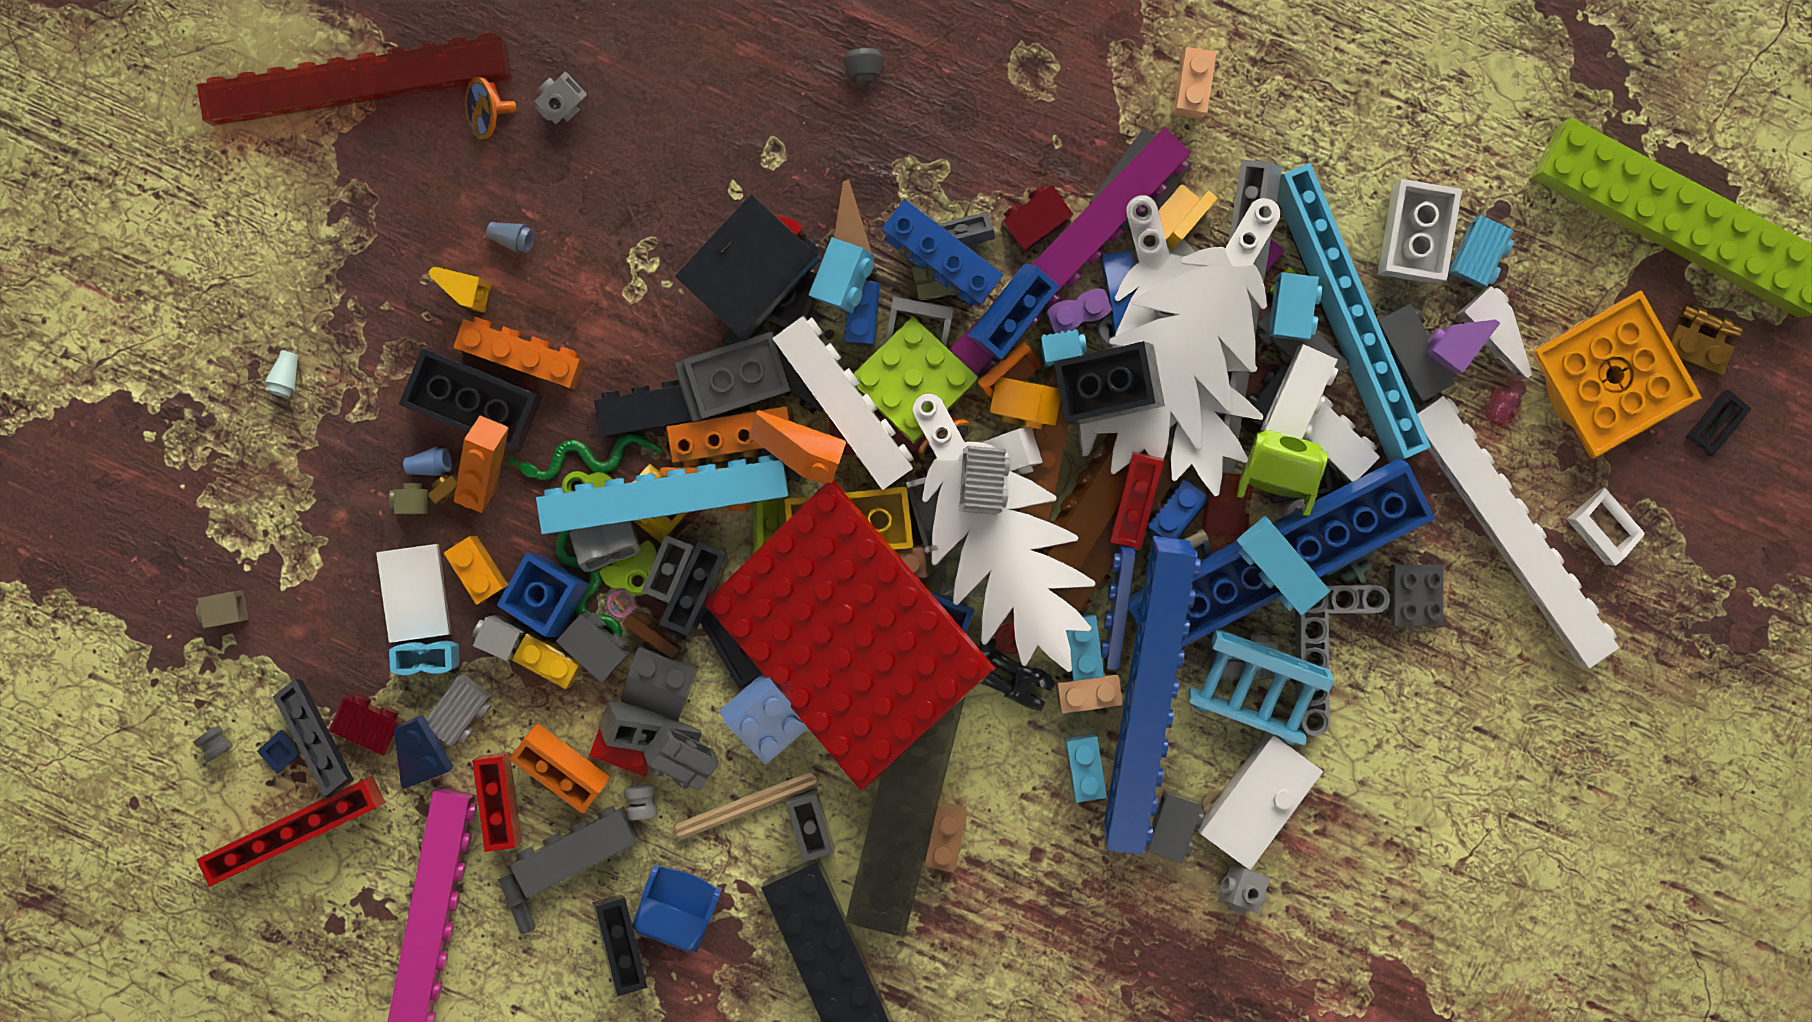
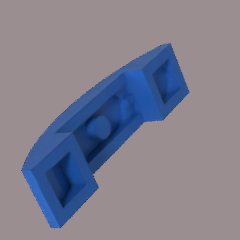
M1131 251L1100 256L1104 285H1107L1109 303L1112 308L1111 320L1114 337L1128 304L1138 289L1136 288L1120 301L1115 300L1122 280L1135 265Z

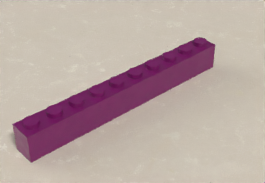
M1165 127L1032 264L1039 267L1060 286L1045 305L1048 309L1061 297L1058 291L1065 284L1071 287L1082 276L1079 269L1086 262L1092 265L1104 253L1100 249L1107 240L1114 243L1125 231L1122 225L1128 219L1126 213L1128 203L1134 197L1140 195L1152 196L1156 199L1168 187L1164 181L1172 173L1177 177L1189 165L1186 159L1191 152ZM1139 205L1136 208V214L1140 216L1146 207ZM1038 316L1035 317L1026 331L1040 319ZM981 317L950 348V351L976 376L980 371L985 375L997 363L994 356L989 355L967 336Z

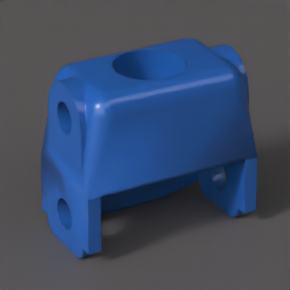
M655 863L644 888L632 927L640 935L685 952H698L723 888H716L707 881L690 873L660 867V864Z

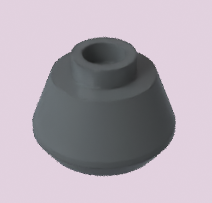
M860 48L848 51L843 58V63L849 77L856 79L857 84H871L874 82V78L880 76L885 58L877 49Z

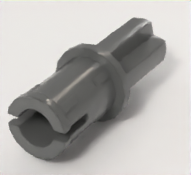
M514 873L498 879L508 904L506 909L511 908L519 932L525 934L534 930L536 925L526 902L529 900V897H525Z

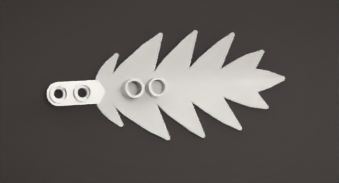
M1145 195L1134 197L1128 203L1126 209L1139 263L1135 264L1122 280L1115 300L1120 301L1136 288L1138 289L1128 304L1115 336L1157 319L1175 316L1176 314L1132 305V300L1163 282L1191 270L1201 268L1198 265L1182 264L1181 258L1184 256L1169 254L1157 205L1152 198ZM1139 205H1145L1148 208L1145 216L1141 217L1136 214V208ZM1147 235H1153L1156 239L1155 244L1146 246L1144 238ZM1219 340L1225 356L1227 371H1249L1227 346ZM1195 378L1202 419V448L1200 450L1195 448L1170 412V427L1177 422L1171 452L1172 480L1176 481L1193 464L1201 480L1214 496H1218L1222 479L1223 456L1244 463L1248 461V458L1237 437L1215 412L1262 420L1263 415L1231 386L1232 409L1229 412L1226 411Z
M1267 198L1254 201L1226 248L1211 247L1181 258L1182 264L1205 267L1191 270L1163 282L1132 300V305L1176 315L1135 327L1109 340V343L1115 346H1125L1142 341L1154 345L1165 404L1163 407L1103 419L1093 429L1094 434L1118 433L1113 449L1112 474H1115L1130 463L1132 451L1141 453L1145 449L1148 455L1164 459L1169 439L1170 412L1197 450L1202 448V419L1195 378L1226 411L1229 412L1232 409L1231 389L1225 356L1219 339L1250 372L1255 371V334L1248 292L1262 309L1267 307L1263 280L1256 265L1253 263L1279 221L1280 209L1274 201ZM1262 208L1268 209L1270 216L1268 218L1261 217L1259 210ZM1251 235L1254 238V243L1251 245L1246 244L1243 241V237Z
M934 394L921 395L914 402L913 413L937 457L929 468L922 500L925 503L928 502L941 486L932 532V546L937 545L939 550L932 551V564L937 565L968 533L961 552L955 581L954 605H959L990 573L982 615V644L986 645L1014 607L1015 641L1021 664L1023 666L1028 665L1029 660L1039 645L1053 661L1067 672H1071V651L1066 630L1090 632L1092 628L1076 609L1049 589L1094 587L1095 581L1060 561L1032 551L1034 549L1077 541V535L1029 514L1012 511V509L1056 501V496L1033 481L1009 471L1008 476H1004L1003 489L1008 490V502L1006 508H1002L1001 513L992 515L960 512L963 449L967 446L995 447L979 442L965 443L942 400ZM925 404H933L934 408L931 412H923ZM940 430L948 431V435L944 439L937 438V433Z

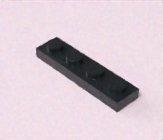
M294 679L275 694L273 698L322 795L326 798H332L353 782L354 779L303 680Z

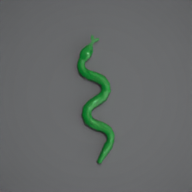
M626 433L617 439L609 459L605 462L597 460L585 443L573 439L565 440L556 447L550 466L546 471H539L531 463L516 462L512 455H510L511 461L507 462L506 465H516L518 470L527 478L548 481L559 473L566 454L571 451L577 452L586 466L593 472L606 474L617 468L622 460L624 449L629 443H636L659 454L663 452V449L643 435Z
M568 531L560 532L556 539L555 547L557 558L564 566L581 569L577 557H571L565 552ZM600 568L588 571L590 574L588 584L590 586L575 610L577 617L585 611L591 614L586 608V603L602 583V577L599 572ZM596 614L605 622V626L612 630V635L616 633L622 636L621 626L616 619L608 615Z

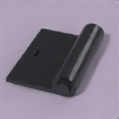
M751 194L675 277L743 341H746L821 260L817 255L821 250L808 238L803 242Z

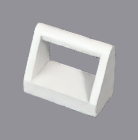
M1605 487L1595 493L1566 519L1605 565L1616 566L1645 534ZM1601 502L1630 535L1617 547L1589 516Z

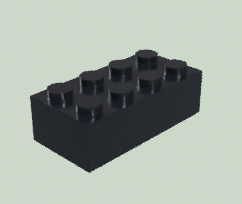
M422 348L399 405L469 433L479 416L485 417L509 427L505 448L513 452H520L543 396L429 349Z

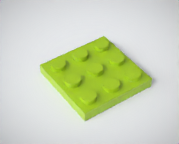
M914 316L854 373L859 381V384L855 387L862 396L868 394L877 406V410L913 444L924 435L913 413V405L918 397L923 394L937 395L942 400L947 411H949L979 380V377ZM930 403L925 404L923 412H931L934 405Z

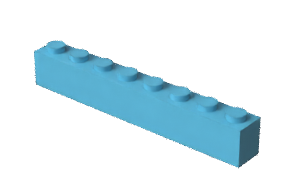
M774 455L758 457L759 463L749 465L746 464V459L727 462L728 468L716 469L715 464L698 466L697 473L685 474V469L666 471L667 477L655 479L654 473L636 476V482L624 484V478L606 480V487L594 488L593 483L575 485L574 492L563 493L562 488L544 490L545 496L536 497L541 534L790 497L785 463L777 460V457Z

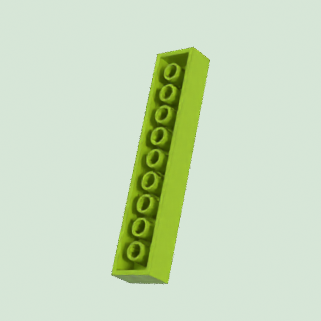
M1571 117L1558 125L1531 176L1532 179L1798 318L1812 316V243Z

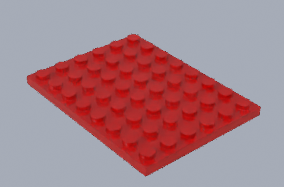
M834 480L832 483H825L711 595L707 605L708 609L766 678L770 677L788 698L793 711L860 791L871 784L996 669Z

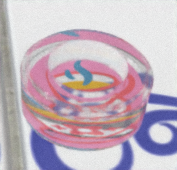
M624 588L615 589L605 599L606 612L609 616L618 620L626 619L629 614L634 613L637 606L635 596L631 595Z

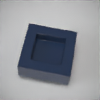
M284 730L277 732L257 750L260 756L277 774L282 772L302 754L299 747Z

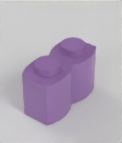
M1093 289L1083 293L1076 300H1065L1054 304L1044 316L1051 334L1054 335L1055 332L1059 334L1062 331L1066 333L1068 330L1072 332L1080 324L1096 323L1106 317L1112 308L1105 290Z

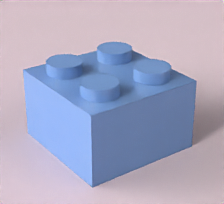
M763 673L719 710L727 727L765 765L808 729L790 707L791 702L772 679L770 677L766 678Z

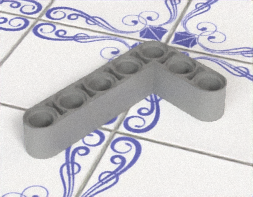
M1371 584L1326 585L1330 592L1318 601L1315 606L1311 607L1303 615L1295 609L1296 658L1306 661L1308 654L1316 652L1319 657L1317 665L1329 669V613L1382 612L1388 607L1390 601L1389 593L1385 588ZM1344 590L1348 594L1349 599L1345 606L1339 607L1336 603V595ZM1375 590L1379 595V600L1375 606L1370 607L1366 598L1369 592ZM1315 621L1319 628L1316 636L1309 638L1305 632L1308 623ZM1297 680L1296 702L1304 687L1302 682ZM1322 689L1319 690L1317 696L1312 698L1299 726L1311 736H1320L1329 728V692ZM1317 713L1319 723L1315 728L1309 729L1306 725V720L1309 715Z

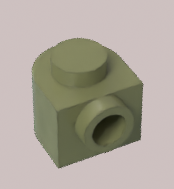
M422 483L403 484V489L390 490V508H394V514L398 515L428 514V489H422Z

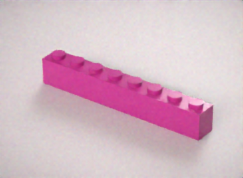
M440 787L432 792L387 1022L436 1021L437 1013L432 1011L434 1001L439 1000L442 991V982H438L440 971L445 970L448 961V953L444 952L446 941L451 940L454 930V923L450 922L452 911L457 910L460 900V893H456L458 881H462L465 874L466 863H462L464 851H468L471 844L472 834L468 833L470 821L473 822L477 813L478 804L474 803L475 794Z

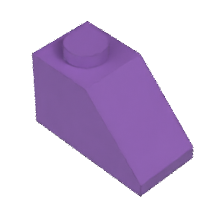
M1494 319L1451 325L1443 329L1438 328L1429 338L1428 343L1430 346L1425 353L1454 375L1463 373L1500 325V322Z

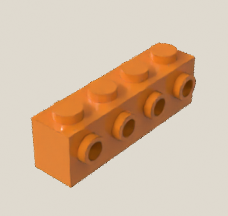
M475 316L472 322L463 319L453 348L576 390L586 362L577 358L578 352L562 346L559 352L549 349L550 342L533 336L530 342L520 339L521 332L504 326L501 332L490 328L492 322Z
M786 406L762 410V412L794 422L791 407ZM757 411L667 426L672 462H682V467L684 468L701 465L700 459L711 457L712 463L730 460L729 454L741 452L742 458L760 455L759 449L763 447L749 437Z

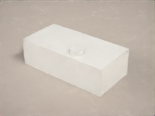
M1266 732L1222 791V794L1219 795L1211 806V810L1208 811L1209 813L1205 814L1200 828L1196 829L1213 844L1251 870L1323 771L1275 735Z

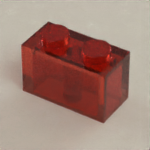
M1222 473L1218 496H1214L1206 486L1208 499L1203 511L1202 530L1207 533L1241 536L1243 531H1247L1249 513H1245L1246 500H1251L1253 486L1248 484L1244 497H1237L1241 475Z

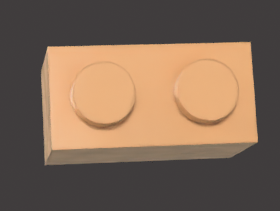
M1185 48L1181 55L1172 115L1203 119L1207 114L1216 51Z
M1116 672L1104 673V677L1073 681L1072 678L1055 680L1059 710L1062 714L1123 705L1119 675Z

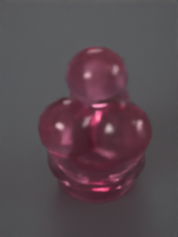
M1521 380L1511 381L1507 387L1508 391L1503 388H1496L1492 391L1490 400L1486 404L1487 410L1484 415L1493 424L1505 427L1507 423L1513 422L1516 415L1520 413L1522 408L1521 397L1527 390L1526 384Z

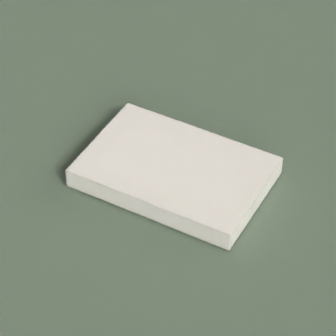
M439 544L376 552L389 643L452 634Z

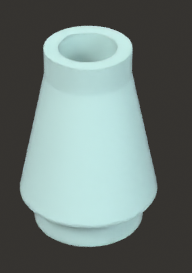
M283 350L280 351L277 361L265 380L267 384L265 391L277 396L290 398L291 392L295 391L297 361L299 358L297 354Z

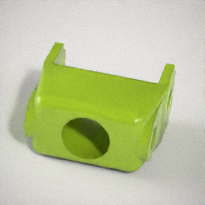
M1271 430L1257 433L1251 451L1247 456L1248 461L1244 464L1240 476L1237 497H1244L1249 484L1276 495L1304 498L1302 515L1310 516L1327 464L1328 452L1323 451V447L1317 443Z

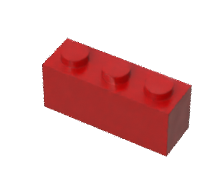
M510 752L482 755L472 760L484 852L516 848L522 842L512 764L509 760L511 757Z

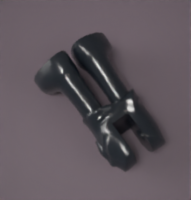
M993 637L986 645H983L980 641L978 648L992 665L1013 675V680L1010 681L992 672L980 684L1000 691L1004 694L1003 697L1013 700L1022 706L1042 711L1046 702L1035 694L1028 693L1031 684L1034 683L1040 688L1052 691L1056 683L1052 679L1051 674L1039 668L1023 666L1020 661L1017 662L1004 655L996 648V640Z

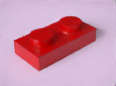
M600 728L598 729L589 754L590 757L644 777L648 775L649 769L644 751L606 746Z

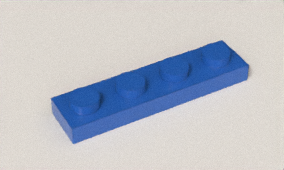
M1124 545L1119 546V553H1114L1112 558V571L1116 572L1115 582H1110L1108 587V601H1112L1111 610L1106 611L1104 616V629L1108 630L1107 639L1101 640L1100 645L1101 657L1105 660L1106 668L1112 670H1119L1135 561L1133 547Z

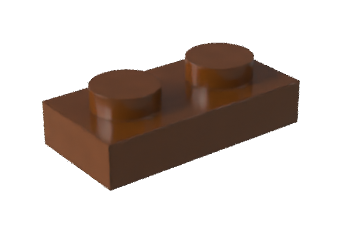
M639 612L638 615L631 613L627 616L622 625L671 659L678 655L682 649V646L678 644L679 638L657 630L652 626L654 621L642 612Z

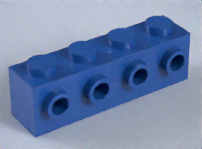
M906 199L902 201L882 227V233L886 235L883 240L897 251L900 247L910 254L908 259L920 269H923L925 266L935 273L933 279L945 288H948L949 285L959 291L957 297L970 307L974 304L981 307L1003 278L1004 274Z

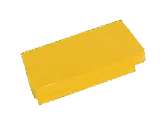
M1180 185L1159 209L1158 212L1169 249L1173 250L1218 199L1208 190L1199 199L1187 187Z

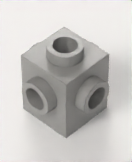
M565 71L556 81H553L551 78L547 79L537 89L541 95L534 102L538 105V112L546 120H552L557 124L562 118L568 122L580 110L577 104L587 93Z
M1230 865L1227 876L1221 882L1219 900L1229 903L1228 910L1242 915H1246L1247 910L1259 913L1260 907L1263 906L1266 900V889L1270 878L1245 868Z

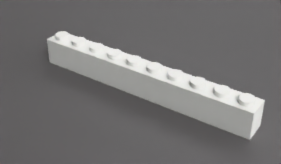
M1444 396L1436 397L1417 410L1416 413L1431 446L1428 448V451L1578 665L1590 669L1620 648L1614 640L1617 636L1613 629L1607 623L1603 624L1597 616L1599 613L1597 606L1589 598L1585 599L1579 589L1582 586L1578 579L1572 573L1568 574L1562 566L1564 563L1562 556L1554 548L1550 549L1544 539L1547 536L1543 529L1537 523L1533 524L1527 516L1529 513L1527 506L1521 499H1515L1510 492L1512 486L1508 479L1502 473L1498 474L1492 466L1494 464L1492 456L1486 449H1480L1475 442L1477 436L1473 429L1467 423L1463 424L1457 416L1459 410L1454 402L1449 398L1445 399Z

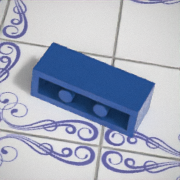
M1024 263L967 336L989 355L1002 360L1060 286L1039 267Z

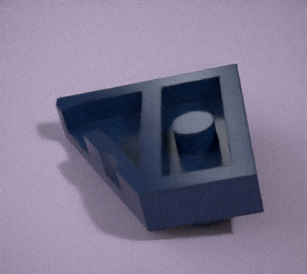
M424 715L401 723L394 729L400 783L403 789L445 774L454 767Z

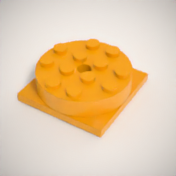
M1642 290L1637 291L1597 315L1573 325L1563 334L1531 351L1545 377L1546 389L1552 406L1558 415L1574 428L1591 459H1595L1702 398ZM1609 368L1615 374L1613 383H1610L1608 380L1603 381L1607 379L1606 372Z

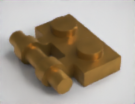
M1684 305L1680 316L1689 319L1687 327L1679 324L1674 325L1669 337L1681 361L1718 376L1724 375L1735 348L1724 343L1725 338L1729 335L1738 339L1742 334L1743 328L1733 324V320L1726 317L1720 319L1708 314V310L1701 307L1693 308ZM1701 325L1714 329L1712 337L1699 333Z

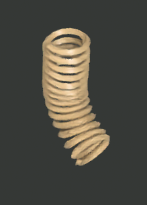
M1217 787L1207 793L1208 795H1205L1206 797L1202 801L1204 803L1202 804L1204 806L1202 807L1204 813H1209L1211 801L1215 797L1217 798L1220 793L1222 794V791Z

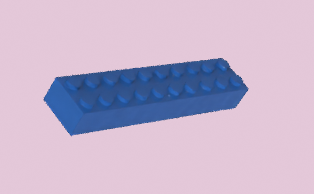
M1398 458L1316 500L1310 516L1302 515V507L1272 524L1315 574L1321 577L1434 520L1435 517L1409 464ZM1238 541L1200 560L1198 578L1193 577L1192 589L1195 590L1193 608H1187L1186 620L1190 621L1187 639L1182 638L1181 647L1278 599V596L1282 594L1275 585L1269 588L1259 577L1258 574L1262 569L1255 562L1250 566L1239 554L1238 551L1242 546ZM1144 589L1129 596L1128 608L1137 625Z
M1153 536L1103 823L1107 850L1144 855L1145 845H1150L1152 842L1153 826H1150L1151 815L1156 816L1158 797H1155L1156 786L1161 787L1163 768H1160L1161 757L1166 758L1168 739H1165L1166 728L1172 727L1174 710L1170 709L1171 698L1176 699L1178 695L1179 680H1176L1177 668L1182 669L1184 662V650H1181L1182 638L1187 639L1190 621L1186 620L1187 608H1193L1195 599L1192 580L1193 577L1198 578L1200 571V559H1197V551H1194L1191 542L1187 540Z

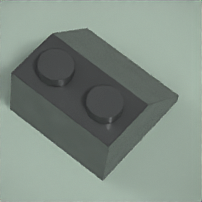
M641 645L637 649L627 675L621 702L637 705L679 721L699 666L677 657L671 659L659 650Z

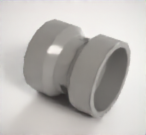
M654 784L624 788V796L629 803V807L626 810L628 820L647 819L658 815L657 806L653 803V796L655 795Z

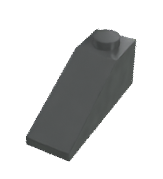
M608 701L599 726L606 746L638 751L646 749L651 740H654L656 733L662 725H666L699 742L702 734L701 730L640 706Z

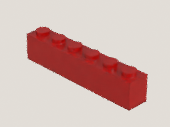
M372 775L341 790L332 798L319 800L196 859L208 886L211 887L359 817L386 802Z

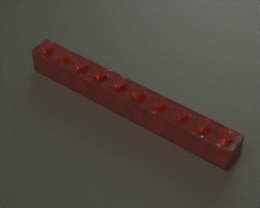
M485 33L479 35L476 40L466 41L465 38H454L448 40V44L436 46V43H422L418 45V49L406 51V48L398 47L387 50L388 54L382 55L366 52L358 54L357 59L346 60L344 57H335L328 59L326 64L316 65L314 62H303L297 64L295 69L286 70L285 67H272L267 69V73L257 75L255 72H241L237 74V78L226 79L221 76L210 77L206 79L207 83L197 84L202 121L211 126H218L468 86L473 78H484L487 82L512 79L507 45L501 36H496L495 33Z

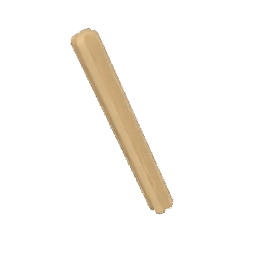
M813 771L807 772L679 822L674 826L676 835L680 840L816 788L819 785L816 774Z

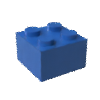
M526 552L497 606L545 637H560L590 584L543 554Z

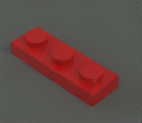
M1132 451L1109 539L1111 543L1141 549L1164 462L1163 458Z

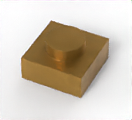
M444 475L432 484L434 489L428 493V496L435 504H442L455 494L458 476L451 475L448 477Z

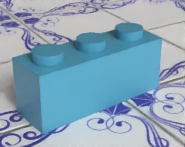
M1266 516L1236 539L1242 546L1238 551L1239 554L1250 566L1255 562L1262 569L1258 574L1259 577L1269 588L1275 585L1282 594L1278 598L1289 611L1295 608L1303 615L1330 592L1328 587Z

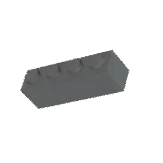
M612 805L598 812V819L590 823L584 819L570 827L571 833L563 837L556 833L542 841L543 847L534 851L531 846L515 855L517 860L510 867L525 897L528 898L635 844L640 838L631 820L627 819V812L624 806L615 810Z

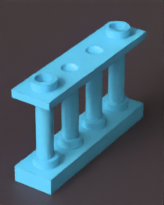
M1215 630L1211 637L1212 649L1217 653L1202 690L1190 686L1188 690L1189 703L1201 712L1207 713L1212 711L1277 735L1285 743L1291 745L1298 743L1305 746L1307 742L1306 734L1299 726L1315 691L1320 689L1327 692L1330 691L1334 682L1331 670L1224 630ZM1235 657L1244 660L1246 666L1231 700L1228 701L1213 695L1228 659ZM1265 668L1273 671L1275 676L1258 712L1242 706L1257 670ZM1292 678L1302 682L1304 687L1288 722L1271 717V714L1286 680Z

